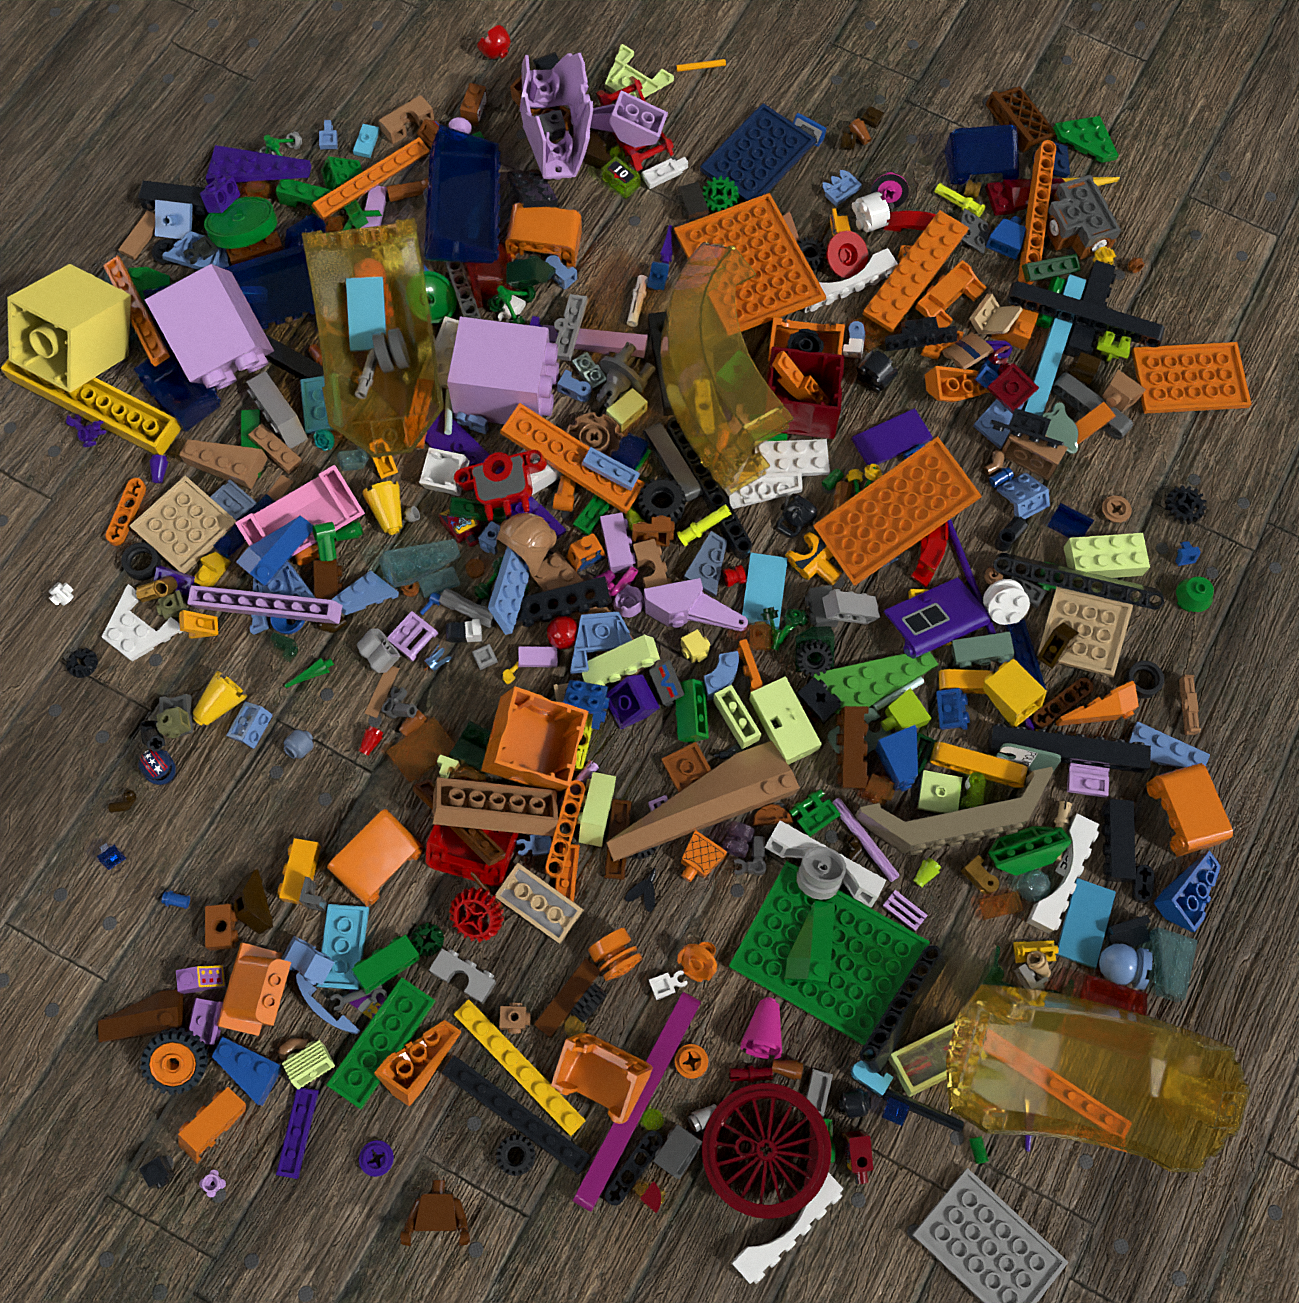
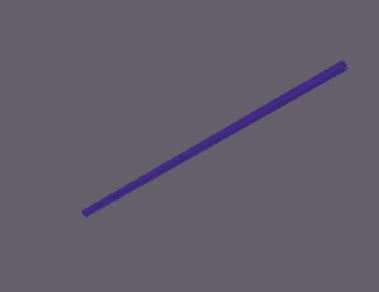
M950 519L948 520V534L971 592L984 607L982 596ZM990 619V623L985 627L989 635L996 634ZM1029 716L1023 723L1027 730L1034 731L1035 729Z

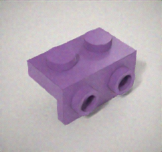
M195 998L187 1032L191 1030L193 1031L192 1035L195 1036L197 1034L200 1037V1042L204 1041L206 1045H214L215 1041H218L221 1029L218 1028L217 1022L223 1002Z

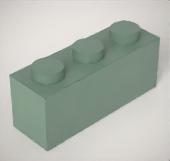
M1010 632L952 640L951 644L954 665L961 669L970 668L975 664L986 666L995 661L999 663L1009 662L1014 656Z

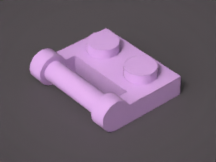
M411 611L387 639L390 644L413 662L417 658L416 655L432 637L435 638L438 632ZM423 629L426 631L425 635L411 650L406 648Z

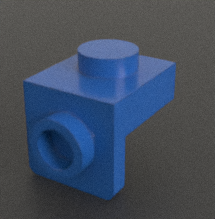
M652 262L647 287L654 290H664L668 278L669 264Z

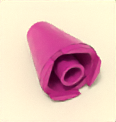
M765 997L764 1000L759 1001L741 1041L740 1049L743 1050L745 1048L746 1054L762 1059H768L769 1055H775L774 1059L781 1057L780 1006L775 999Z

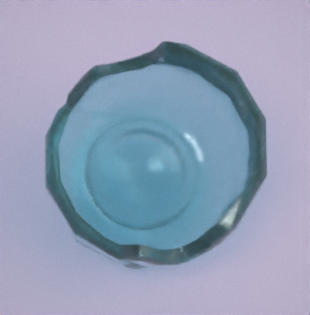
M1035 869L1026 872L1018 880V890L1027 901L1038 902L1050 892L1051 882L1048 876L1041 870Z

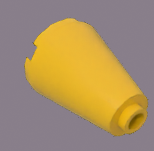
M392 481L381 482L372 485V490L367 491V488L362 491L363 497L384 533L389 535L399 533V530L402 528L398 482L396 481L395 484Z
M220 671L213 675L192 712L194 715L193 719L201 726L203 724L209 725L247 698L246 694H241L243 690L229 677L226 676L223 679L220 676L222 674Z

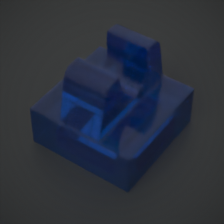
M107 842L100 846L102 853L97 856L100 863L108 870L126 859L124 853L115 844L110 847Z
M889 1097L882 1118L903 1126L910 1106Z

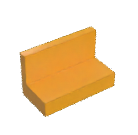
M836 208L832 209L830 217L832 235L834 236L842 231H851L848 216H837Z

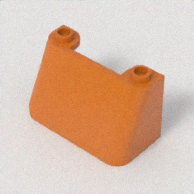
M773 317L768 362L770 360L771 348H786L790 335L798 332L800 329H810L818 334V337L824 344L822 353L842 354L844 324L830 326V324L799 322L788 319L785 322L782 318Z
M384 809L331 860L327 868L367 907L379 899V888L407 860H417L422 855L424 847L387 809Z
M580 1033L565 1040L551 1086L556 1088L560 1094L569 1095V1093L578 1092L609 1108L608 1115L611 1117L610 1119L615 1123L623 1124L629 1119L651 1075L653 1067L644 1060L592 1034Z

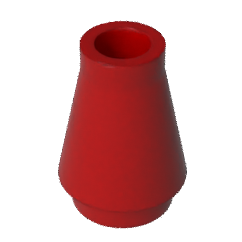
M372 726L365 729L358 751L369 756L383 739V732Z

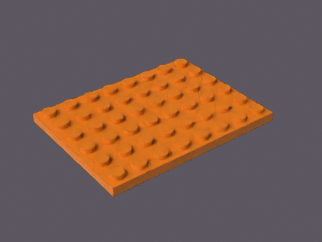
M770 193L674 228V233L727 337L769 322L773 317L779 318L826 300L822 287Z

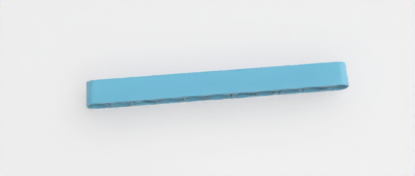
M1069 274L1062 294L1080 300L1086 279ZM1057 318L1053 319L1033 382L1039 389L1026 401L1024 411L1039 416L1043 415L1072 323Z

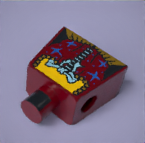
M449 509L438 514L441 524L457 543L466 540L469 547L479 543L476 536L481 532L478 520L449 516Z
M864 1130L842 1132L847 1168L854 1173L856 1184L868 1183L867 1171H873L874 1169L870 1135Z

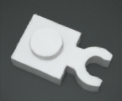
M512 295L510 304L516 315L522 312L526 306V301ZM505 303L502 308L503 312L498 315V321L501 322L503 318H507L506 323H509L508 320L512 315Z
M678 971L672 978H670L668 973L650 979L649 983L655 999L659 1000L674 994L675 986L685 987L688 984L687 981L680 983L677 980V977L683 975L684 972Z

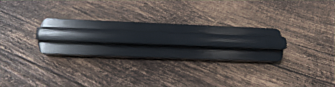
M886 1089L883 1095L884 1100L952 1130L961 1132L963 1129L964 1121L891 1089Z

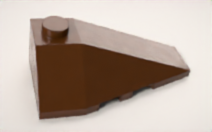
M178 989L160 991L99 1020V1043L152 1036L161 1033L165 1029L170 1030L175 1027L176 1030L185 1028L183 994L178 992Z

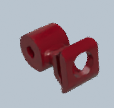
M1009 345L994 350L988 357L992 364H1000V368L997 370L999 376L1013 364L1007 362V357L1000 359L997 357L999 353L1010 349Z

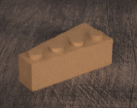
M189 439L179 454L187 465L225 480L230 479L235 484L250 490L258 478V473L261 472L268 459L262 449Z

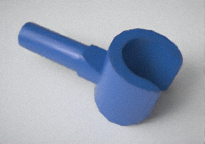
M432 593L429 602L420 613L423 615L432 607L433 603L439 606L441 595Z

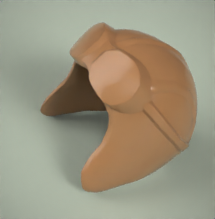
M519 513L502 522L496 543L499 552L506 550L508 546L521 556L529 567L531 576L534 577L537 575L549 548L555 545L557 537L556 532L550 528L541 516L532 513Z

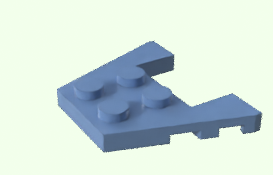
M289 562L284 565L268 586H264L255 578L253 579V592L315 598ZM251 615L253 620L252 626H250V633L255 635L269 629L266 616Z
M619 612L580 616L570 674L588 672L586 653L609 651L632 641L630 632Z

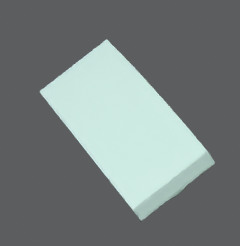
M588 352L572 360L573 366L584 381L591 385V389L606 381V376L599 365H595Z

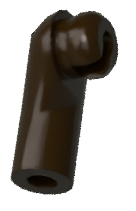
M342 616L340 617L339 624L317 622L320 630L334 633L347 624Z
M126 790L121 802L109 803V812L129 810L137 798L134 791Z
M850 835L847 839L849 853L846 855V858L854 862L861 855L862 846L861 841L856 835Z

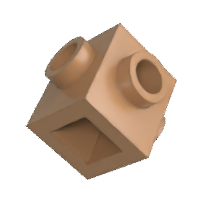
M510 1003V1006H500L499 1028L501 1030H508L509 1034H521V1030H526V1025H530V1012H527L526 1007H522V1003ZM519 1016L517 1021H512V1018Z

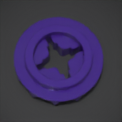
M383 1141L369 1142L363 1147L359 1155L361 1169L364 1173L373 1177L382 1176L387 1173L394 1161L393 1150ZM372 1150H374V1152H376L377 1155H383L385 1153V1155L382 1156L383 1158L380 1159L381 1167L376 1162L370 1164L368 1163L371 1161V1159L374 1158V1153Z

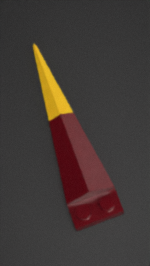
M1120 177L1092 178L1097 186L1117 182ZM1052 178L1049 200L1053 199L1059 184L1077 178ZM1031 179L1003 180V182L987 183L985 190L994 216L1012 214L1028 208Z

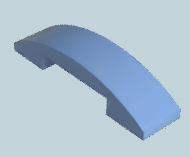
M298 973L296 975L297 983L304 999L318 1016L345 1032L359 1034L361 1032L344 1015L337 1021L311 996L317 988L307 982L302 974Z

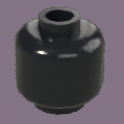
M856 1088L843 1092L842 1100H839L841 1113L845 1112L848 1118L853 1119L866 1116L868 1110L871 1109V1102L868 1092H864L861 1088Z

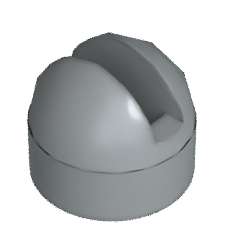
M415 506L405 510V520L408 522H415L420 519V513Z

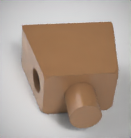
M1117 370L1105 388L1102 398L1106 400V404L1109 407H1116L1118 410L1124 411L1134 405L1146 389L1120 370Z

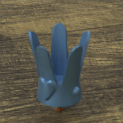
M438 644L431 656L424 660L427 665L424 671L430 668L435 672L439 666L451 660L452 657L448 656L437 662L444 653V648L435 653L439 647Z

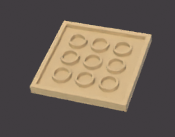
M184 476L130 525V528L145 542L154 547L176 570L185 574L237 526L235 524L237 521L188 477Z
M1056 587L1038 654L1053 630L1064 622L1079 632V634L1058 664L1114 677L1133 605Z

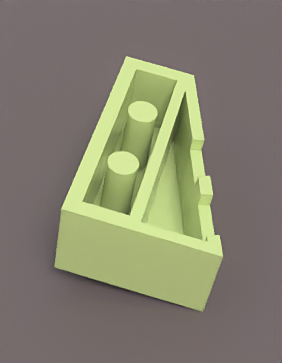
M593 772L592 778L587 779L585 790L588 791V794L583 796L581 807H584V810L579 812L577 824H580L579 843L602 847L616 776Z

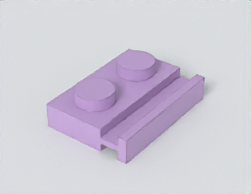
M1076 763L1068 765L1067 792L1105 798L1108 796V772L1110 768Z

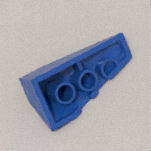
M300 515L248 547L236 562L260 583L268 586L313 532V525Z
M1210 850L1201 855L1168 885L1154 901L1155 906L1166 920L1190 932H1195L1205 918L1206 913L1204 909L1206 903H1209L1211 899L1209 893L1211 887L1215 886L1221 867Z

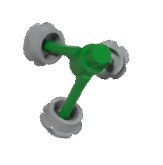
M295 131L289 133L286 139H277L270 137V135H265L266 146L262 147L258 152L273 155L276 152L277 155L282 156L279 151V143H287L289 147L299 149L302 144V138Z

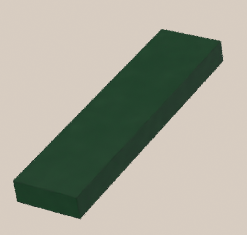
M1077 254L1027 263L1021 266L1026 283L1081 271Z

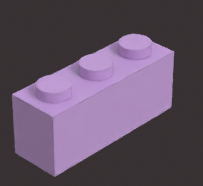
M623 513L600 516V525L609 569L614 574L626 572L630 567H633V564H636L635 554L630 552V547H632L631 536H627L626 530H629L628 521L623 518Z

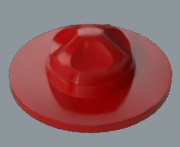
M842 231L835 234L829 241L826 252L827 261L831 270L837 276L849 279L866 267L868 250L864 240L858 234L852 231Z

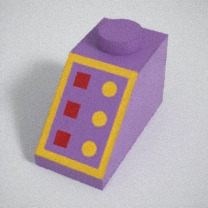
M223 965L196 966L176 970L177 989L182 994L226 987Z

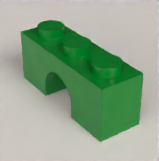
M280 179L276 189L280 204L296 208L298 202L301 201L308 204L314 213L316 211L311 206L312 203L331 192L330 189L291 179Z

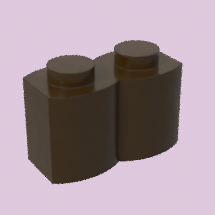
M1080 352L1079 356L1075 355L1066 373L1072 375L1088 387L1098 371L1101 359Z

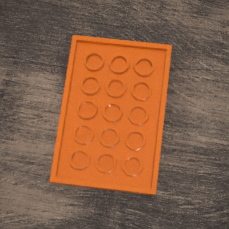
M1237 342L1133 347L1131 351L1137 382L1146 389L1141 396L1144 414L1249 408L1252 405Z

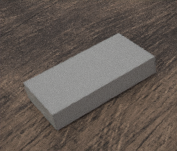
M812 1069L805 1097L824 1117L833 1074Z

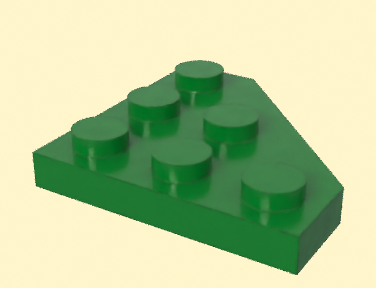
M1100 116L1055 123L1053 127L1060 142L1072 144L1075 146L1074 149L1085 155L1089 153L1095 156V160L1101 163L1115 161L1119 156Z

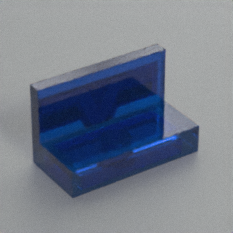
M1060 503L1047 527L1068 538L1085 537L1094 520Z

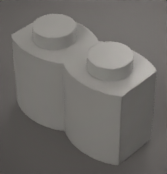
M378 628L369 629L356 644L361 656L367 658L371 669L378 673L387 672L400 658L396 648L389 643L385 634Z

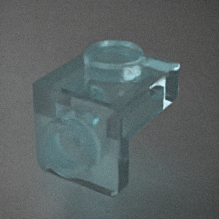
M363 444L358 445L356 450L340 451L337 454L342 471L361 470L369 459L368 452L365 451Z

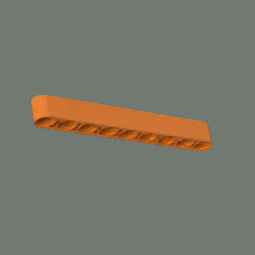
M1046 140L1040 145L1034 157L1025 223L1026 230L1023 238L1018 281L1026 283L1021 266L1041 261L1056 154V145L1050 140ZM1035 281L1028 282L1026 284L1032 285Z

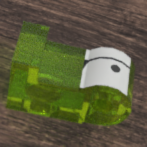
M974 772L967 778L965 782L967 789L966 797L963 796L960 800L959 809L964 810L983 805L986 781L981 773Z

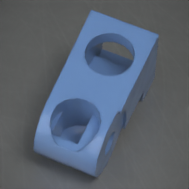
M555 255L547 257L545 261L547 274L564 290L577 280V270L574 267L568 269L561 263L560 258Z
M565 370L557 383V392L577 401L587 402L591 398V385L588 382H580L572 378V372Z

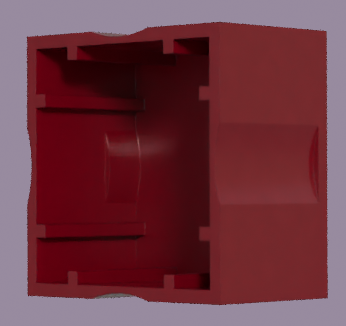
M772 347L766 379L762 431L834 439L841 412V381L843 377L844 355ZM784 351L804 377L811 375L830 399L829 406L825 405V402H821L820 405L800 402L778 382L777 379L780 374L772 364L779 352Z

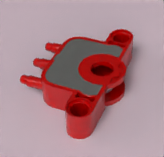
M529 450L510 456L502 452H496L489 455L483 463L458 469L454 474V480L463 490H475L476 498L485 507L487 520L491 522L494 520L492 509L503 507L506 517H510L512 511L511 504L521 502L524 512L530 511L528 499L533 493L530 474L543 471L546 468L547 461L539 450ZM540 458L537 463H533L535 459ZM505 466L502 473L496 474L499 467ZM464 477H468L466 481L462 482Z

